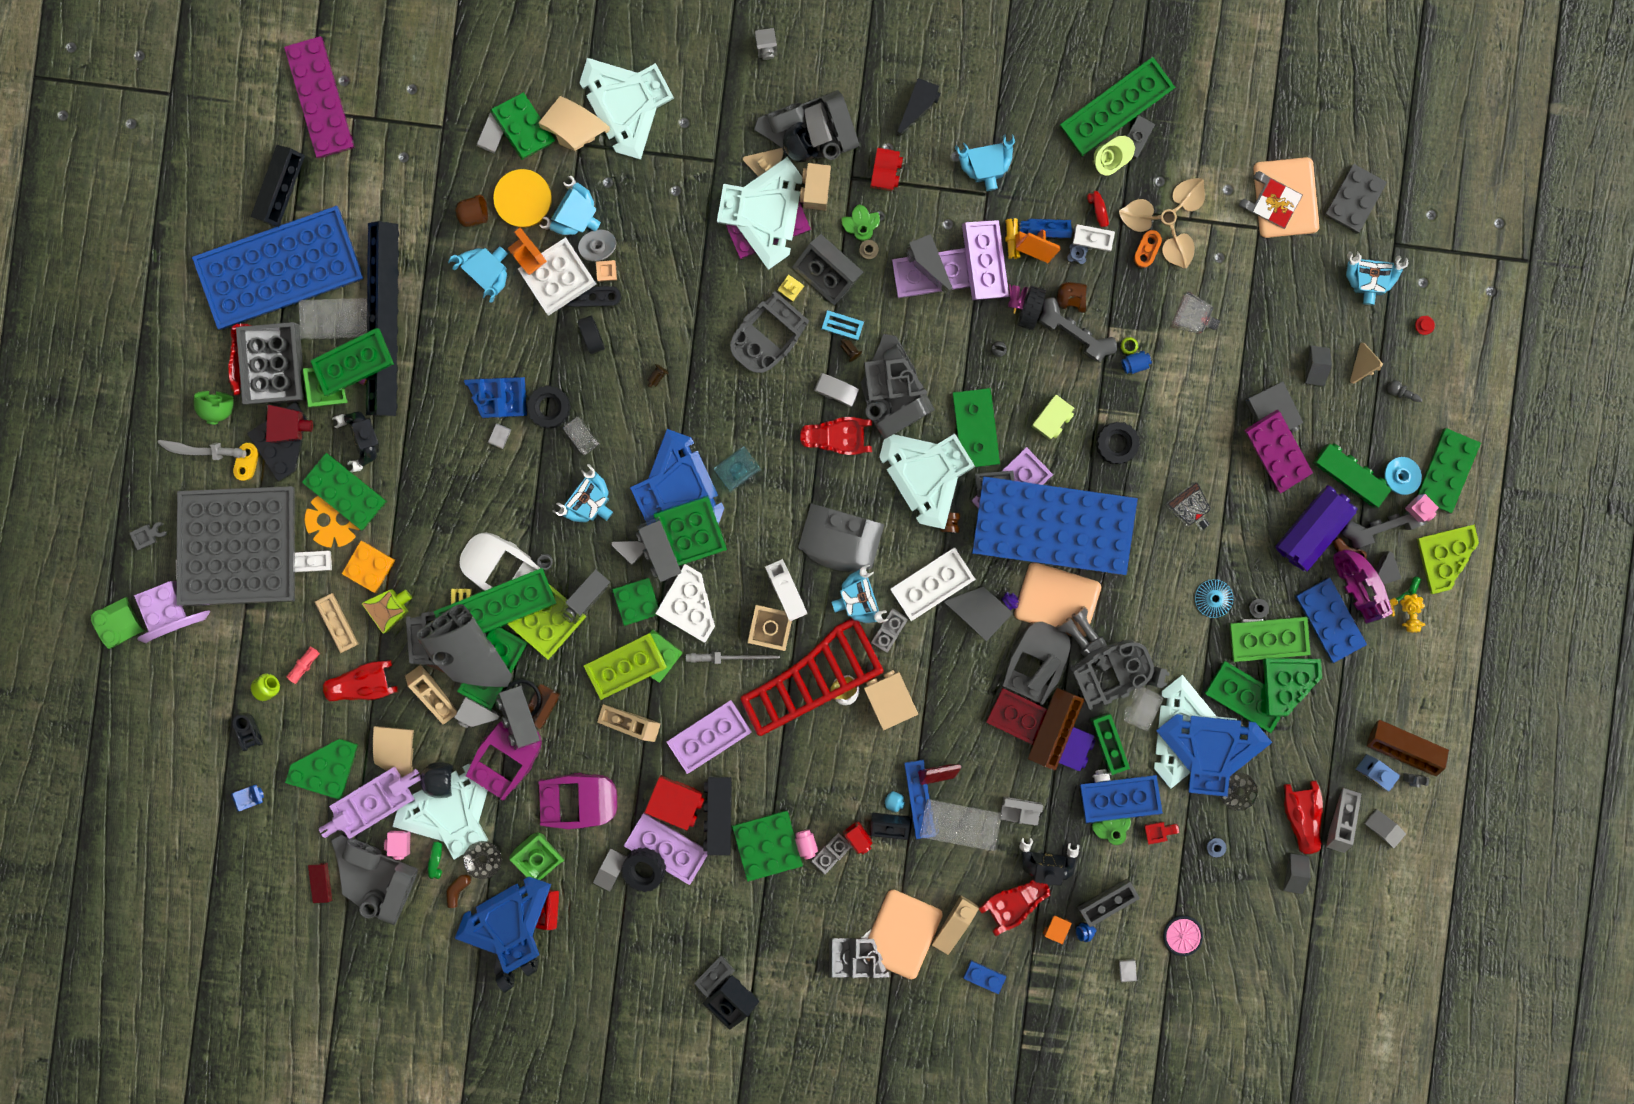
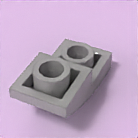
M823 102L806 108L805 118L812 146L816 147L832 141L826 123L829 119Z
M491 112L477 146L495 153L503 131Z
M821 373L814 391L829 399H835L848 407H852L859 389L832 376Z
M893 608L886 617L888 621L883 622L871 642L887 653L909 619Z
M837 833L810 862L825 875L852 846L844 837Z

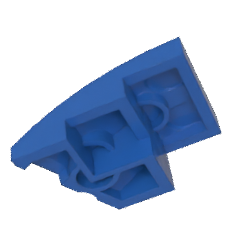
M525 377L464 380L465 385L469 387L473 395L472 399L477 405L482 418L527 416Z

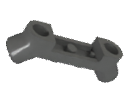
M1057 298L1044 299L1042 305L1043 312L1037 320L1050 331H1053L1056 326L1060 327L1086 345L1087 349L1084 351V354L1098 363H1101L1105 355L1116 353L1117 343L1115 338L1094 339L1090 331L1082 328V330L1078 328L1073 319L1069 317L1065 319L1061 316Z
M1406 510L1404 515L1400 516L1399 513L1390 515L1388 520L1384 522L1381 519L1370 522V526L1367 528L1350 520L1341 533L1344 537L1352 540L1353 547L1356 549L1375 543L1374 534L1403 524L1406 530H1412L1427 524V522H1418Z

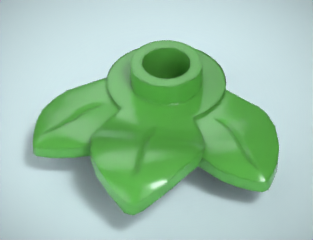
M860 204L854 208L852 217H842V225L846 232L854 234L860 241L869 240L873 235V230L880 224L879 213L869 214L866 207ZM861 229L867 230L865 233L860 232Z
M1126 818L1093 823L1092 827L1099 838L1108 839L1113 845H1121L1126 840V831L1130 828L1131 820ZM1119 832L1120 838L1115 839L1113 833Z

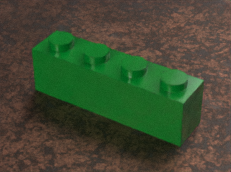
M1334 443L1332 445L1326 444L1312 464L1371 507L1379 508L1392 490L1387 485L1386 480L1381 477L1376 478L1372 475L1374 472L1366 466L1361 467L1357 464L1358 460L1351 455L1346 456L1341 452L1343 449Z

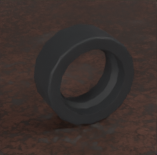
M592 315L578 320V325L589 353L592 355L604 350L605 347Z

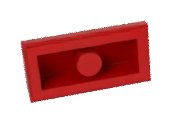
M549 890L535 928L543 930H554L557 928L559 891Z

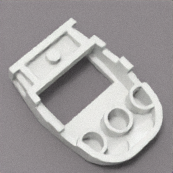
M487 532L479 533L471 538L460 556L462 572L483 591L493 588L485 582L505 550L523 561L513 579L540 569L531 560V557L520 550L517 545Z

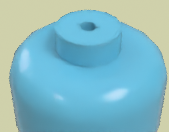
M894 791L889 793L884 803L886 809L893 812L903 809L905 806V802H903L904 796Z

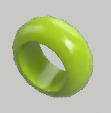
M1132 337L1122 340V352L1131 355L1137 351V340ZM1126 341L1134 343L1133 351L1125 349L1124 344Z

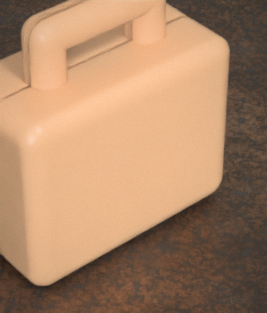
M1308 157L1257 162L1253 167L1254 175L1260 171L1303 194L1285 229L1258 216L1260 235L1264 238L1316 233L1319 230V216L1313 161ZM1254 180L1257 200L1265 184Z
M1032 562L1028 566L1018 598V608L1014 610V616L1016 619L1028 623L1045 622L1054 627L1061 626L1064 622H1067V618H1071L1080 633L1086 637V633L1073 619L1072 614H1078L1082 610L1081 607L1085 606L1088 609L1087 620L1089 624L1091 623L1101 591V584L1089 578Z
M897 890L888 891L868 937L874 939L877 951L883 959L881 962L885 968L905 978L915 979L941 922L943 913L940 909Z

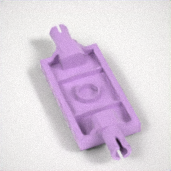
M393 767L329 806L334 816L332 821L319 827L320 833L327 829L321 835L327 838L337 830H342L350 839L415 799L408 787L421 781L420 775L413 778L419 772L415 769L406 776L401 777L396 767Z

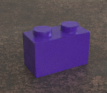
M1073 727L1059 763L1077 771L1085 768L1088 762L1087 753L1093 749L1095 744L1094 735Z

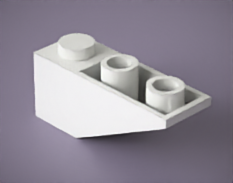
M783 559L766 566L770 582L789 621L806 615L807 611Z

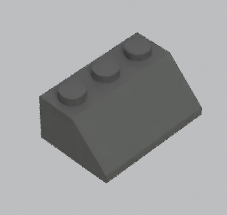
M822 234L808 245L792 267L834 306L863 274L860 268Z

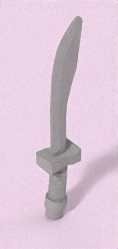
M158 440V443L163 448L177 454L212 455L213 460L224 458L222 455L234 456L236 458H245L246 456L245 450L240 448H221V443L210 444L211 448H196L179 442Z
M721 652L686 654V662L712 661L714 664H721V659L780 658V656L776 655L721 656Z

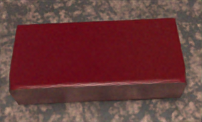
M948 764L919 770L920 784L924 785L953 779L960 771L961 765Z
M328 862L308 865L313 903L331 902L332 893Z

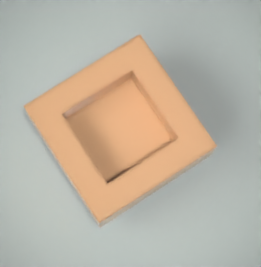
M615 260L596 262L598 282L617 280Z

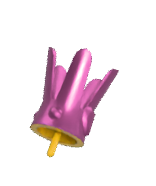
M1009 284L1010 301L1008 307L1014 308V314L1016 308L1023 309L1024 298L1029 287H1024L1020 294L1019 286L1013 285L1011 291V285Z

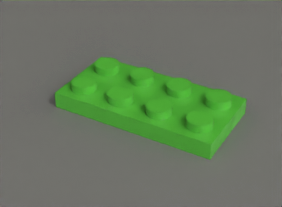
M1306 616L1229 623L1233 662L1310 655L1308 618Z

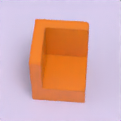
M1053 916L1049 927H1045L1043 935L1063 945L1072 923L1068 919L1064 920Z

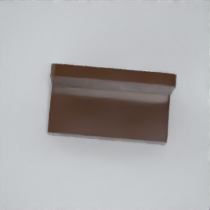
M540 684L538 687L541 694L540 708L532 716L535 727L538 729L543 728L561 695L543 684ZM536 692L528 705L530 713L537 705Z

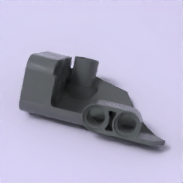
M839 90L803 104L794 103L757 118L754 130L783 148V136L791 126L802 122L804 124L801 126L807 127L805 109L823 102L829 119L826 123L832 141L815 147L816 152L819 151L816 158L825 157L833 160L841 153L860 147L847 105ZM828 146H834L831 152H826Z
M883 334L872 361L905 358L913 372L917 375L912 362L896 335ZM864 376L861 381L867 403L866 415L874 421L883 439L892 436L935 410L927 394L869 401L866 377ZM874 406H877L879 408V415L874 413Z
M463 604L452 607L417 632L416 637L426 654L453 681L477 686L508 687L512 674L495 647L484 635L473 615Z
M341 834L332 839L340 872L342 895L360 907L359 911L363 917L368 919L377 917L381 921L395 925L407 901L419 869L383 855L381 850L353 838L348 839L346 835ZM368 904L372 905L374 909L369 908Z

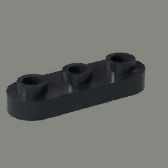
M613 286L592 287L579 295L575 301L567 303V305L570 307L616 306L621 301V293ZM612 293L615 294V299L609 300L608 296ZM591 294L596 295V299L593 301L589 299Z

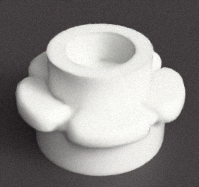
M1107 769L1095 771L1096 774L1092 776L1095 779V783L1110 781L1111 774L1107 773Z

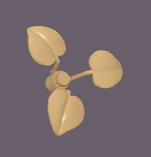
M1201 178L1188 179L1177 185L1173 191L1172 198L1179 205L1173 210L1167 209L1163 211L1161 215L1152 216L1154 208L1149 201L1144 199L1132 201L1119 211L1123 222L1130 229L1137 232L1149 230L1152 225L1151 220L1161 219L1163 225L1170 226L1173 238L1165 241L1162 248L1163 255L1167 261L1182 268H1187L1190 265L1195 247L1192 238L1188 234L1183 233L1178 237L1176 236L1174 229L1177 219L1176 212L1182 206L1186 211H1195L1203 205L1205 189L1204 180Z

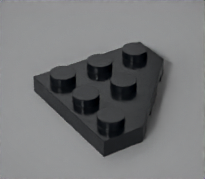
M297 402L286 408L303 412ZM303 412V420H307L308 418ZM266 420L247 434L276 479L281 482L297 470V461L302 447L304 431H302L301 440L269 443L266 442Z

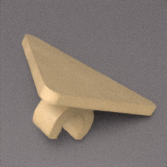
M783 148L745 156L743 161L759 177L782 160Z
M1363 342L1360 343L1350 382L1353 384L1367 375H1373L1376 370L1380 371L1383 365L1380 359Z

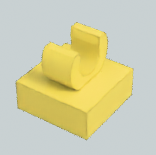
M788 275L778 288V292L793 302L804 288V285Z

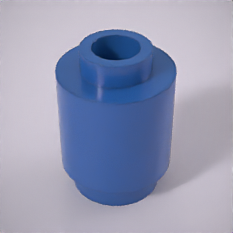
M1144 351L1125 356V359L1121 360L1126 374H1134L1149 369V364H1152L1149 353L1145 354Z

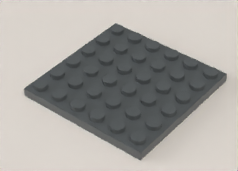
M293 486L177 491V606L295 602V488Z

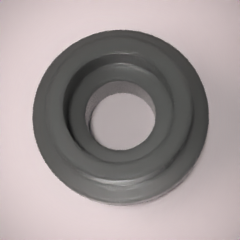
M1255 599L1251 602L1249 611L1252 616L1262 618L1267 615L1269 606L1265 600ZM1258 605H1261L1263 608L1261 612L1256 610Z

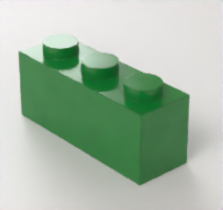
M1107 712L1090 718L1108 772L1114 775L1130 769L1111 714Z

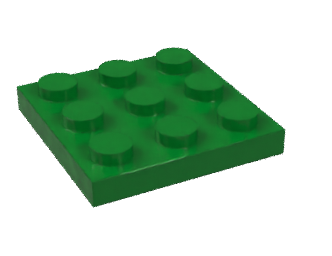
M709 495L653 514L654 518H659L679 566L727 550Z
M788 810L732 825L747 881L803 866L795 842Z

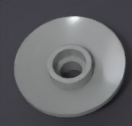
M606 230L591 231L581 238L578 250L584 259L600 261L609 257L614 252L616 239L611 232Z

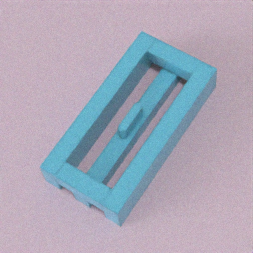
M827 310L822 330L858 341L864 322ZM832 316L859 325V327L855 328L830 320L829 317ZM827 323H828V324L835 325V326H838V327H841V328H844V329H848V330H851V331H854V332H857V333H856V335H854V334H850V333H847V332H844V331H841V330H838V329H834V328L828 327V326H827Z

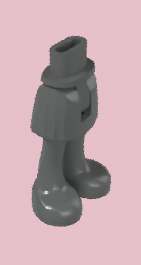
M1083 606L1081 607L1082 610L1076 615L1073 613L1072 617L1082 627L1090 641L1084 638L1071 618H1067L1066 623L1064 622L1061 626H1056V628L1060 632L1071 634L1082 648L1080 653L1086 657L1094 650L1107 646V643L1103 636H1098L1087 620L1088 609ZM1107 655L1097 658L1093 663L1102 672L1112 667Z

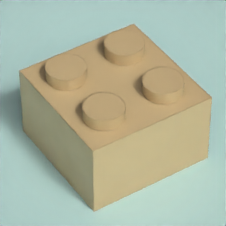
M808 163L807 168H803L802 183L805 184V188L801 187L800 202L803 203V208L826 211L831 173L830 165Z
M756 605L748 643L785 651L792 621H789L784 610Z

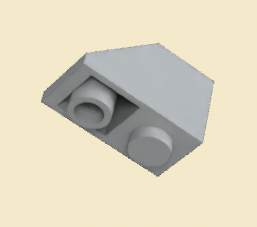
M774 28L756 30L758 58H763V60L773 59L774 56H777Z

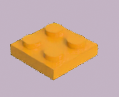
M360 541L342 574L370 591L377 593L395 559L366 542Z

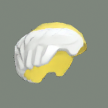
M850 675L844 676L847 683L855 679ZM837 679L834 680L831 691L840 687ZM859 686L834 698V700L841 705L854 703L859 694Z

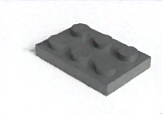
M1353 164L1324 215L1358 234L1387 182Z

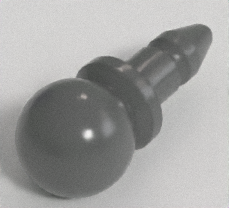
M1391 381L1387 386L1390 395H1398L1399 398L1404 396L1415 402L1423 401L1418 394L1406 390L1407 386H1403L1399 381Z

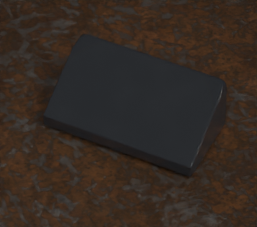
M872 813L870 836L908 840L909 816Z

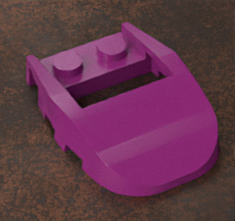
M1342 550L1335 553L1333 560L1340 578L1345 579L1347 586L1344 588L1348 594L1352 593L1357 601L1354 605L1357 610L1362 612L1365 618L1364 622L1367 624L1393 614L1385 586L1372 565L1362 555L1351 550ZM1362 581H1365L1367 587H1372L1375 594L1372 597V601H1370Z
M501 720L482 741L466 777L484 787L501 800H505L509 793L520 784L532 769V765L542 745L539 732L537 731L540 739L539 742L515 750L514 746L511 747L508 740L510 735L508 728H504ZM490 744L522 764L512 782L480 762Z
M574 773L555 776L552 779L539 780L540 826L584 829L604 825L610 822L616 815L617 789L613 781L608 777L597 774ZM578 783L579 821L561 822L559 784Z

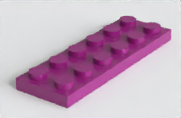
M319 36L285 46V52L316 157L319 159L355 148L323 38Z

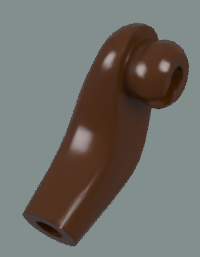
M1337 537L1332 541L1337 552L1351 550L1362 555L1365 559L1367 558L1365 551L1348 547L1341 537Z
M460 875L447 888L448 908L457 907L460 892L471 883L469 875Z

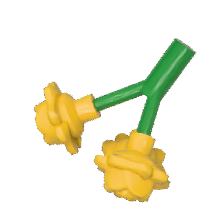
M1419 577L1413 578L1408 591L1396 599L1392 598L1389 600L1393 612L1389 616H1395L1394 606L1399 601L1402 605V611L1408 612L1409 620L1403 623L1402 626H1405L1406 631L1411 633L1420 632L1421 627L1425 626V623L1418 620L1417 614H1415L1420 613L1421 609L1425 607L1422 602L1423 598L1418 597L1416 594L1421 581Z

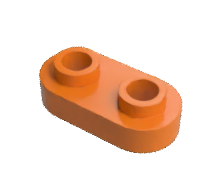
M1150 230L1142 236L1134 255V262L1140 268L1150 266L1155 259L1162 242V237L1157 231ZM1148 238H1153L1154 244H1149ZM1141 255L1146 256L1147 260L1145 262L1141 261Z

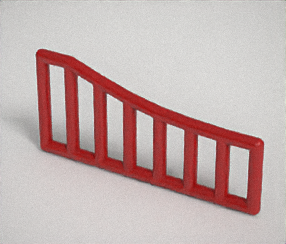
M851 618L837 625L811 652L791 668L760 687L742 695L740 700L756 734L762 736L882 674L883 668L860 622ZM852 626L874 667L873 670L865 674L843 633L844 630ZM836 636L857 676L856 679L848 683L828 646ZM821 651H823L840 687L831 692L814 660ZM807 664L823 696L812 700L799 673V670ZM793 676L806 705L795 709L783 684V681ZM775 686L789 712L780 718L766 691ZM757 696H760L772 721L763 727L749 701Z

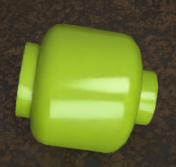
M268 673L260 675L251 683V693L259 701L270 700L280 690L278 679Z

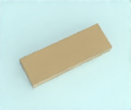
M331 593L315 601L339 652L343 653L359 645L334 594Z

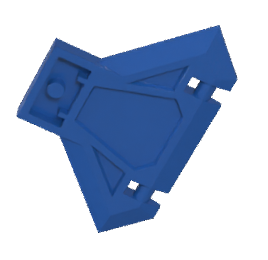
M667 429L649 478L630 487L646 522L654 519L653 514L655 512L709 495L719 524L724 507L722 503L716 505L713 499L718 494L698 451L691 452L689 446L694 444L691 437ZM683 450V453L685 455L682 458H680V455L678 453V451Z
M1176 714L1156 730L1190 771L1189 793L1228 797L1230 776L1272 743L1256 722H1249L1248 727H1241L1240 720L1191 716L1190 721H1183V715ZM1182 728L1189 729V733H1182ZM1240 734L1247 735V739H1240Z
M532 877L525 878V885L521 888L518 884H515L476 907V914L472 915L471 911L466 912L463 915L455 939L497 954L504 973H509L539 956V952L533 938V933L551 884Z

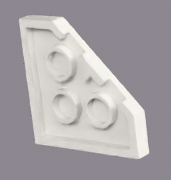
M684 564L681 569L682 573L676 577L655 614L705 643L715 625L702 574Z

